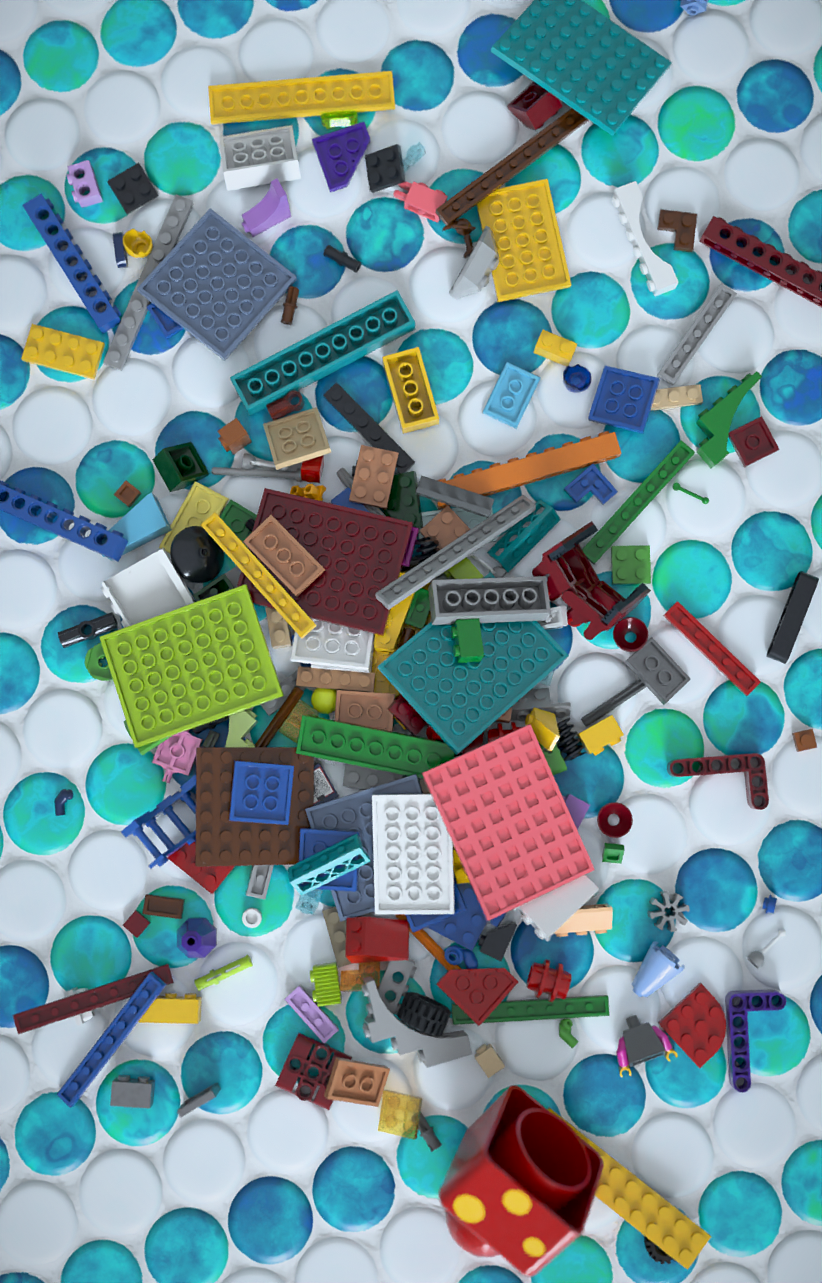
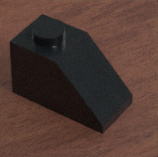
M511 922L489 930L485 935L482 934L477 944L480 946L479 951L502 961L517 924Z

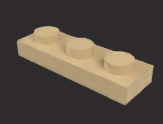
M701 385L657 389L651 411L701 405L703 403Z

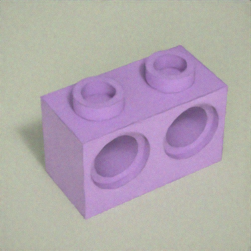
M87 160L67 166L69 174H66L67 179L75 190L72 191L74 201L79 202L82 208L103 202L90 161ZM80 174H85L82 178H77ZM85 191H90L88 195H83Z

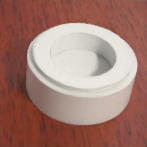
M249 908L243 913L242 921L245 926L255 928L261 923L262 914L256 908Z

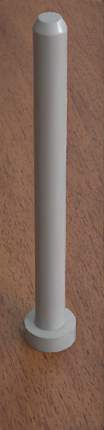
M213 467L211 470L214 475L288 478L302 482L301 469H297V471Z

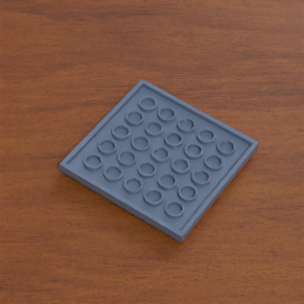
M210 208L140 284L137 291L225 361L287 292L288 287L295 283L297 277Z
M417 774L305 809L310 826L313 829L360 831L362 848L370 857L371 862L358 867V890L356 892L331 890L340 921L375 911L372 795L423 794Z

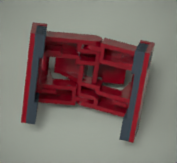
M592 521L543 553L542 561L532 570L533 577L550 574L547 581L549 600L554 601L561 597L571 607L567 611V621L570 626L577 627L582 623L590 621L589 626L584 631V637L587 640H592L602 631H608L636 608L651 591L642 583L625 599L603 580H599L579 543L598 531Z

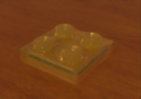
M384 1090L378 1131L413 1140L417 1139L423 1098Z

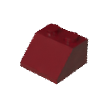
M532 82L507 105V108L525 127L533 130L540 129L562 107L557 97L535 82Z

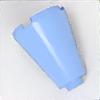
M656 941L651 944L632 982L634 987L632 990L639 997H648L685 968L684 964L682 966L678 964L680 959L663 945L661 948L656 946L658 944Z

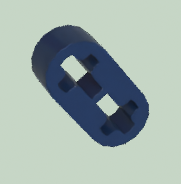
M123 232L113 233L115 259L118 268L128 267L127 251L124 248L122 239L124 236Z

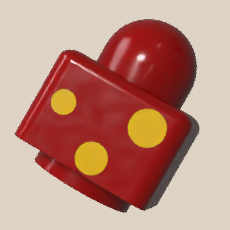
M512 1085L467 1129L440 1187L438 1197L445 1209L448 1231L455 1243L467 1253L478 1257H495L500 1255L521 1274L534 1276L584 1232L604 1163L599 1153L580 1138L565 1121L549 1112L522 1088Z

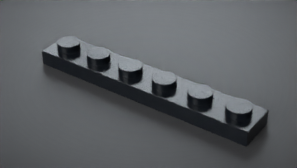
M337 382L323 395L372 447L399 453L396 464V471L399 474L406 473L415 464V461Z

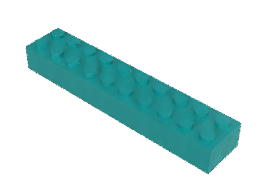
M398 290L235 374L230 377V380L249 416L415 330V321Z

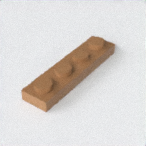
M298 666L296 686L374 692L375 673Z

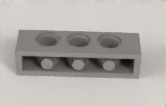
M411 959L389 961L378 988L379 996L393 1015H397L401 1005L399 1000L401 996H405L409 988L406 983L409 977L413 978L417 967H414L415 961ZM401 972L404 978L402 981L396 982L392 977L393 974ZM389 990L394 991L396 998L388 1000L385 997V993Z

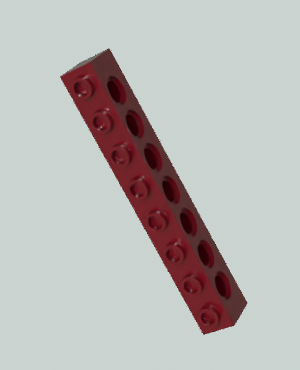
M712 217L699 241L700 243L822 308V291L819 289V287H822L821 271H815L808 264L793 259L790 254L776 250L773 245L761 242L758 237L744 233L737 226H731L723 218ZM720 234H725L727 239H723ZM740 242L744 247L740 248L736 243ZM753 251H757L760 254V256H755L753 254ZM769 260H774L777 265H772ZM786 269L792 270L793 274H788ZM803 278H807L810 283H805Z

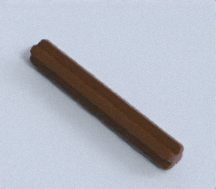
M297 686L293 688L255 744V747H267L304 694L301 688Z

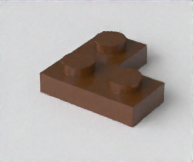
M660 209L657 230L676 232L674 250L692 252L697 214Z

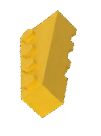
M415 592L391 608L384 636L375 634L374 649L376 651L395 652Z

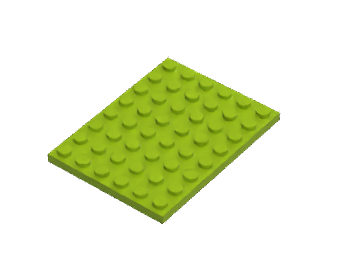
M246 584L100 637L135 748L284 696Z

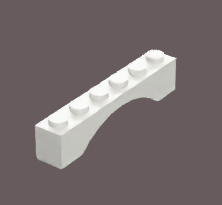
M634 181L616 188L612 197V203L615 208H618L620 222L627 229V239L632 241L634 246L633 253L636 258H639L642 274L647 277L648 289L650 292H653L654 296H658L675 289L678 280L672 266L655 255L643 237L639 220L643 197L637 182Z

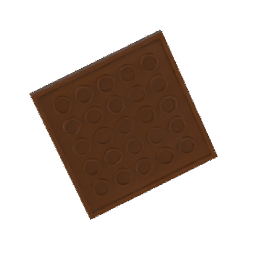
M196 747L195 866L294 865L298 863L300 829L311 828L305 809L314 806V757L296 754L297 747ZM234 761L294 766L289 825L229 821Z

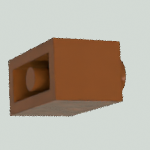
M237 418L218 430L220 435L218 439L226 452L231 451L233 455L252 442Z

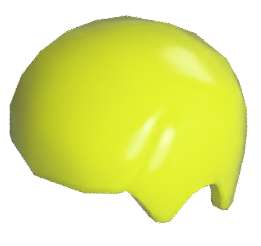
M316 688L311 696L314 710L320 714H330L335 711L337 690Z

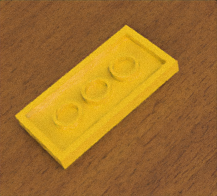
M32 324L21 359L25 362L95 380L105 344L104 342Z

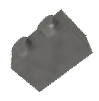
M119 1075L118 1078L112 1081L110 1106L151 1108L154 1102L155 1080H150V1077L147 1076L130 1079L129 1075Z

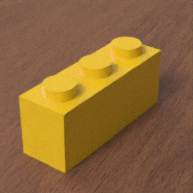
M165 993V996H158L139 1020V1023L198 1024L201 1021L202 997H196L195 993H186L184 996H177V993Z

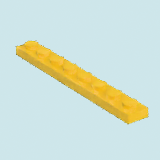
M216 512L201 524L206 532L301 638L317 626Z

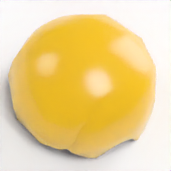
M133 228L124 234L122 238L123 245L130 256L144 258L151 253L153 248L152 238L145 231L139 232Z

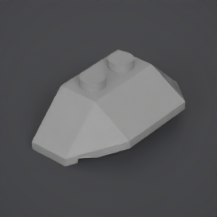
M485 226L479 240L450 289L449 294L453 298L458 299L481 291L483 287L487 286L492 270L497 268L499 254L490 227Z

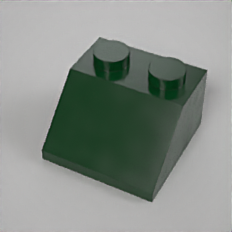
M192 442L163 448L152 459L170 492L184 489L195 481L197 482L209 475Z

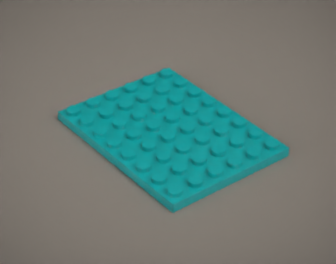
M534 0L491 48L493 54L612 136L672 64L664 56L582 0Z
M490 572V573H488L484 578H495V577H494V575ZM431 621L377 668L452 751L458 755L569 656L537 621L480 623L484 657L480 662L457 663V657L453 655L455 640L451 638L450 632L453 624L432 625Z

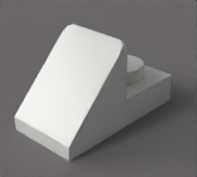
M566 606L550 608L551 613L547 619L537 621L545 630L560 629L563 626H567Z

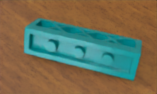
M540 499L535 503L536 510L517 522L487 552L507 573L561 520L554 508ZM541 507L544 508L540 514H536ZM531 521V524L528 527L523 528V525L526 522ZM517 535L515 540L510 541L512 536ZM504 548V551L499 556L495 554L499 549Z
M355 834L287 869L290 883L302 896L371 861L368 854L362 848L360 837ZM359 854L363 857L359 860H352L353 857ZM339 864L344 865V867L340 869L335 868V866ZM320 873H327L324 877H317ZM304 881L310 882L308 885L304 887H301L299 885Z

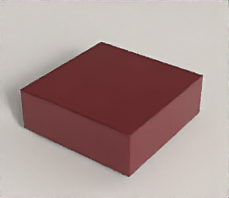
M135 910L122 926L138 938L151 922L139 911Z

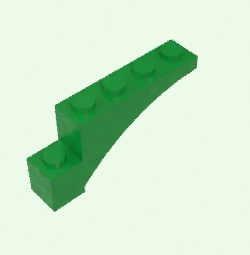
M758 371L753 375L747 374L741 380L743 383L740 386L734 385L727 391L729 395L724 399L719 397L713 403L714 407L708 410L706 408L698 415L699 420L696 424L708 437L699 444L700 448L697 450V453L711 469L729 454L727 451V441L733 416L745 394L762 378Z

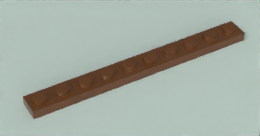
M571 108L438 207L435 213L446 226H449L588 122L589 119Z

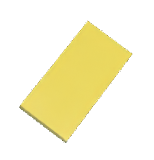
M195 481L170 526L172 531L166 533L159 548L162 549L164 547L166 552L170 553L172 541L181 530L191 526H201L214 512L220 517L229 499Z

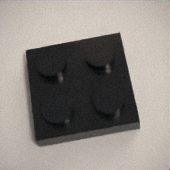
M395 144L365 155L369 191L372 193L406 182L400 145Z
M139 163L107 181L126 214L131 213L159 196Z

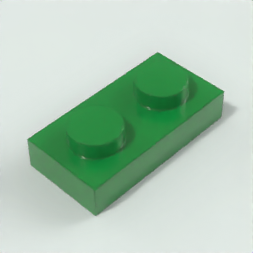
M420 588L415 592L405 624L418 629L424 628L430 612L428 590Z

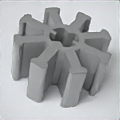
M661 891L663 903H659L656 898L652 897L649 903L659 907V910L647 911L648 917L654 919V917L660 916L657 923H654V926L663 930V926L667 921V930L675 932L677 928H675L674 919H677L680 924L686 925L688 920L680 917L678 912H689V906L684 903L681 906H677L680 899H683L681 895L673 893L674 896L670 901L669 892ZM672 907V909H670L672 911V914H666V912L664 911L665 908Z

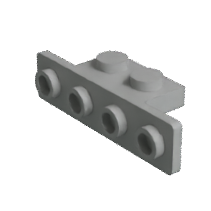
M549 688L531 689L512 706L510 721H525L527 714H530L534 707L554 713L555 717L563 718L570 716L571 704L570 702L551 704Z

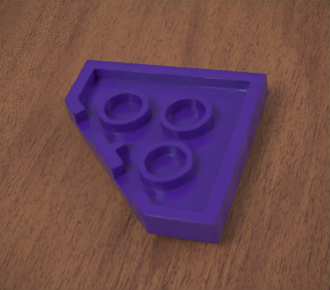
M364 121L312 139L330 192L348 187L370 143V136Z

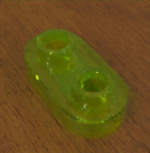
M355 111L323 113L321 115V124L327 129H334L340 126L349 127L358 123V113Z

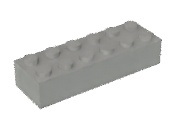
M546 576L432 580L428 588L432 625L454 624L456 620L479 618L480 623L543 621L551 613Z

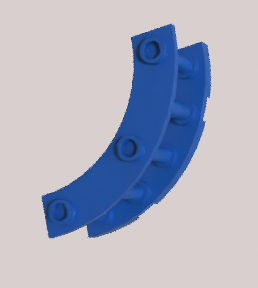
M196 774L180 787L181 792L177 791L174 795L168 796L153 811H148L136 818L121 831L125 838L132 834L137 836L156 860L149 865L150 869L156 865L161 867L169 860L168 857L186 843L191 845L195 842V830L192 833L173 811L172 805L179 800L184 801L196 815V803L190 797V791L196 787ZM162 813L170 818L185 837L176 845H174L156 822V818ZM145 825L148 828L150 827L168 849L166 852L161 854L144 833L143 827Z

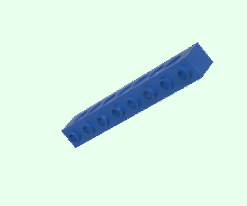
M40 194L23 204L22 206L102 334L119 325L121 322L119 318L121 316L120 311L116 305L111 306L109 302L112 300L106 290H101L100 285L102 283L97 275L93 276L90 270L93 268L87 259L83 261L80 255L83 252L78 244L73 245L71 242L73 236L68 228L64 230L61 226L64 222L58 213L56 215L53 213L52 209L55 207L50 199L47 198L45 200L43 195ZM44 215H49L47 219L42 220ZM54 230H58L57 234L51 235ZM68 245L67 249L61 250L62 246ZM78 260L75 265L70 266L72 261ZM82 276H87L86 280L79 281ZM97 291L96 295L89 296L90 292ZM107 306L105 311L99 312L100 307Z
M0 480L1 511L119 562L128 543L123 538L124 534L116 530L109 532L106 530L107 527L100 523L93 525L90 523L91 520L80 515L77 518L73 516L74 512L64 508L61 511L57 509L58 505L49 501L45 504L41 502L42 499L33 494L29 497L25 495L26 492L22 489L15 487L13 490L9 488V484ZM23 502H25L24 507H23V508H20V507H21V504H22ZM41 509V513L37 515V511ZM58 515L57 520L53 523V518ZM74 523V527L69 530L70 524ZM91 530L90 535L85 537L86 532ZM107 537L106 543L102 544L103 538Z

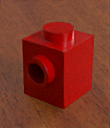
M324 455L302 462L301 481L320 483L324 467Z

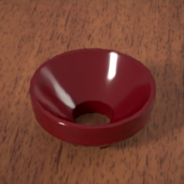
M627 617L615 625L613 639L621 650L635 652L646 644L648 629L640 619ZM627 633H634L637 638L634 642L630 643L625 640V635Z
M612 802L600 809L597 816V824L601 832L606 836L619 838L630 831L633 817L625 805ZM611 814H616L619 818V822L615 826L608 823V817Z

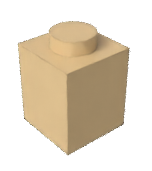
M483 1044L476 1049L475 1059L488 1078L505 1067L491 1044L487 1046Z

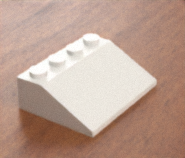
M292 125L219 137L227 190L271 184V181L278 179L279 182L301 179Z

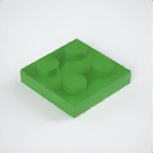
M650 545L611 546L612 585L651 584Z

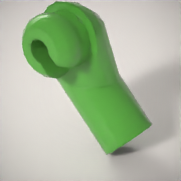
M568 1018L562 1019L559 1023V1036L571 1048H574L578 1040L571 1035L573 1023Z

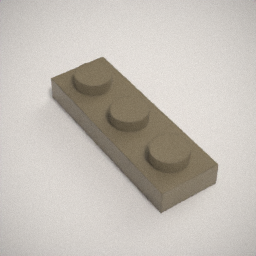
M336 906L322 910L338 968L353 964L345 956L346 920L340 921Z

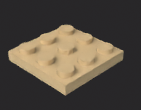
M317 407L263 424L276 470L331 453Z

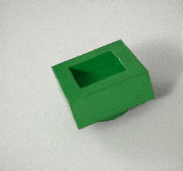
M605 843L602 862L622 864L625 851L624 845Z

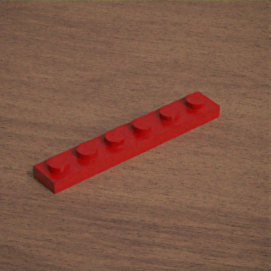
M678 601L663 615L746 696L761 683Z

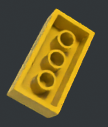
M419 347L383 356V366L402 433L405 434L438 425L439 416Z

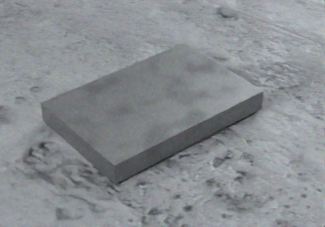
M652 637L647 640L643 648L635 651L624 662L663 705L691 680Z

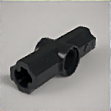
M113 612L60 631L58 632V638L63 648H67L88 639L92 640L101 634L118 629L119 627ZM91 625L92 632L89 635H85V628Z

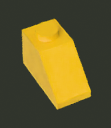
M534 707L531 713L527 714L525 725L530 724L537 741L548 751L552 752L560 737L555 714Z

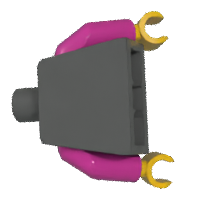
M637 1015L626 1019L629 1029L623 1031V1036L619 1039L617 1047V1058L620 1066L619 1074L622 1078L623 1070H628L629 1076H631L630 1067L662 1055L670 1061V1053H673L676 1058L678 1057L677 1052L672 1049L666 1033L658 1027L651 1026L649 1022L640 1025Z

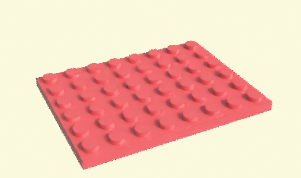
M530 724L422 773L487 921L595 870Z

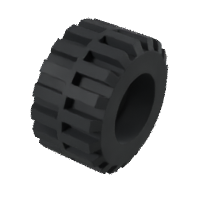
M415 992L405 993L397 1013V1017L405 1024L434 1036H442L451 1015V1011L445 1005Z

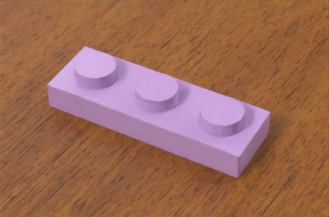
M300 985L285 998V1001L323 1043L327 1042L339 1030Z

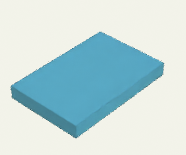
M506 362L483 410V414L517 429L541 377Z

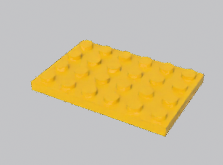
M548 179L499 188L476 205L482 232L485 226L490 227L499 254V264L491 272L498 302L571 287Z

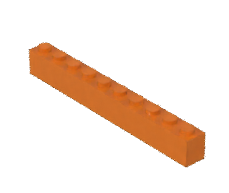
M605 431L592 439L591 436L580 439V442L575 444L567 442L561 448L555 449V447L545 449L544 453L537 454L533 452L520 460L518 457L512 458L506 464L495 463L490 465L489 469L482 470V468L472 470L471 474L468 475L461 473L453 476L451 480L440 479L437 481L483 496H489L585 468L592 464L595 465L619 458L621 450L615 432L609 433V431ZM436 501L438 510L444 509L447 506Z

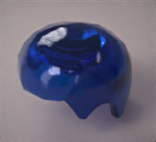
M579 364L571 367L568 365L563 371V384L567 390L579 393L590 387L592 378L587 368Z

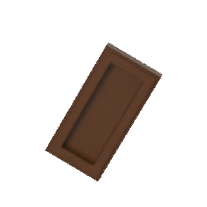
M145 894L142 914L182 919L185 899Z

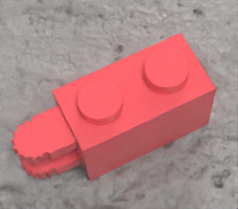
M406 181L398 184L399 187L409 191L408 194L395 190L393 193L394 197L404 201V209L437 223L439 222L440 217L435 211L447 201L448 196L444 192L432 190L421 182L416 183L413 181L411 184Z

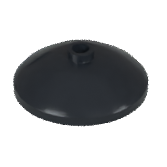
M187 527L181 530L172 541L170 550L171 561L177 573L185 580L192 583H204L214 579L221 571L224 563V551L203 527Z

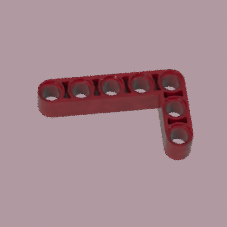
M760 754L677 759L670 761L667 765V772L672 777L744 772L749 807L763 810L769 804L765 760ZM752 757L758 760V765L755 768L750 764ZM734 758L739 762V766L736 769L731 767V761ZM714 760H717L720 764L717 771L711 767V763ZM695 761L700 764L698 772L692 769V764ZM675 763L681 766V771L678 774L674 773L672 769ZM755 776L760 779V784L757 787L752 784V779ZM756 796H760L762 799L760 806H756L754 803Z

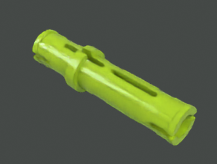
M246 955L217 970L212 969L210 973L194 980L198 991H201L213 984H220L219 981L253 966L249 955ZM240 964L239 967H237V968H235V969H233V970H231V971H229V972H226V970L231 969V968H233V967H235V966H237V965ZM221 973L220 976H218V977H216V978H214V979H212V980H210V981H207V979H210V978H212V977H214V976H216V975H218V974Z

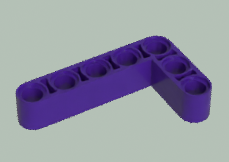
M776 990L730 991L725 996L729 1082L738 1092H747L751 1087L747 1011L782 1010L786 1005V998ZM774 995H778V996H779V1001H778V1003L775 1004V1005H772V1003H771L772 997H773ZM739 996V1004L733 1006L732 999ZM754 996H759L760 1000L757 1005H752L751 1001ZM739 1016L741 1022L739 1025L734 1026L733 1019ZM736 1037H742V1042H741V1044L738 1045V1046H735V1045H734V1040H735V1038H736ZM738 1057H743V1063L740 1066H735V1060ZM744 1077V1083L741 1086H736V1080Z

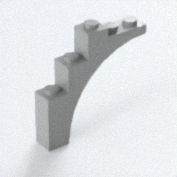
M371 976L363 978L362 992L369 1004H366L368 1015L372 1016L364 1019L366 1025L363 1026L365 1037H369L372 1043L390 1038L392 1049L396 1050L399 1055L418 1050L420 1063L423 1062L427 1068L472 1054L469 1038L464 1030L443 1033L442 1036H434L405 1024L385 1006L379 996L373 978Z

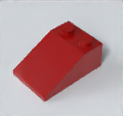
M376 917L347 918L345 956L350 963L409 960V922L407 920Z

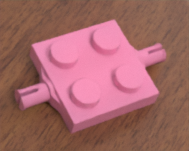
M189 730L171 736L158 745L152 763L160 765L166 770L162 781L170 783L173 773L190 775L196 759V747H200L203 739L194 737L189 733Z

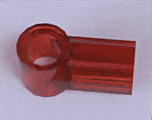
M293 390L286 396L266 405L274 421L293 411H300L304 407L305 402L300 392ZM294 397L300 398L299 403L296 405L291 404V400Z

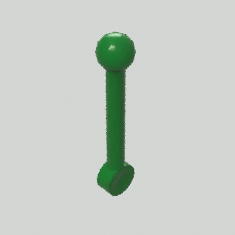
M674 483L672 486L673 490H680L701 500L703 504L709 503L708 497L703 498L682 488L679 483Z

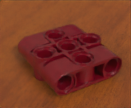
M298 1033L275 1086L296 1095L302 1101H309L326 1110H330L334 1100L327 1099L324 1096L328 1085L326 1078L331 1075L336 1057L349 1060L352 1057L330 1047L327 1043L316 1041ZM313 1043L316 1044L311 1056L308 1057ZM320 1048L325 1049L327 1056L319 1057L317 1050ZM333 1052V1058L329 1066H327L328 1060L331 1056V1053ZM291 1060H300L301 1066L297 1068L293 1067L291 1065ZM316 1067L319 1070V1074L313 1076L309 1073L308 1069ZM298 1077H300L301 1079L296 1090H293ZM306 1085L311 1089V1092L303 1094L300 1088ZM317 1085L320 1086L315 1099H312Z

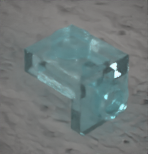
M314 889L302 896L300 895L295 908L302 913L313 915L318 908L323 889Z

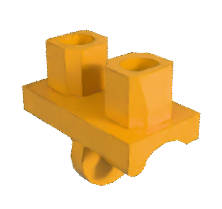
M307 484L305 487L300 488L296 485L291 487L290 494L323 501L322 495L326 491V487L324 485L315 486L314 484Z

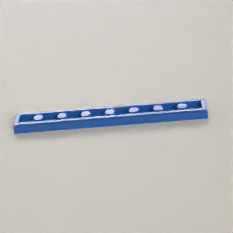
M150 972L56 1094L70 1108L77 1103L167 985L154 972Z

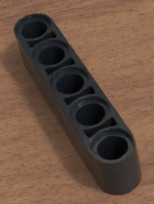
M799 571L766 657L783 664L787 663L819 581L818 577Z

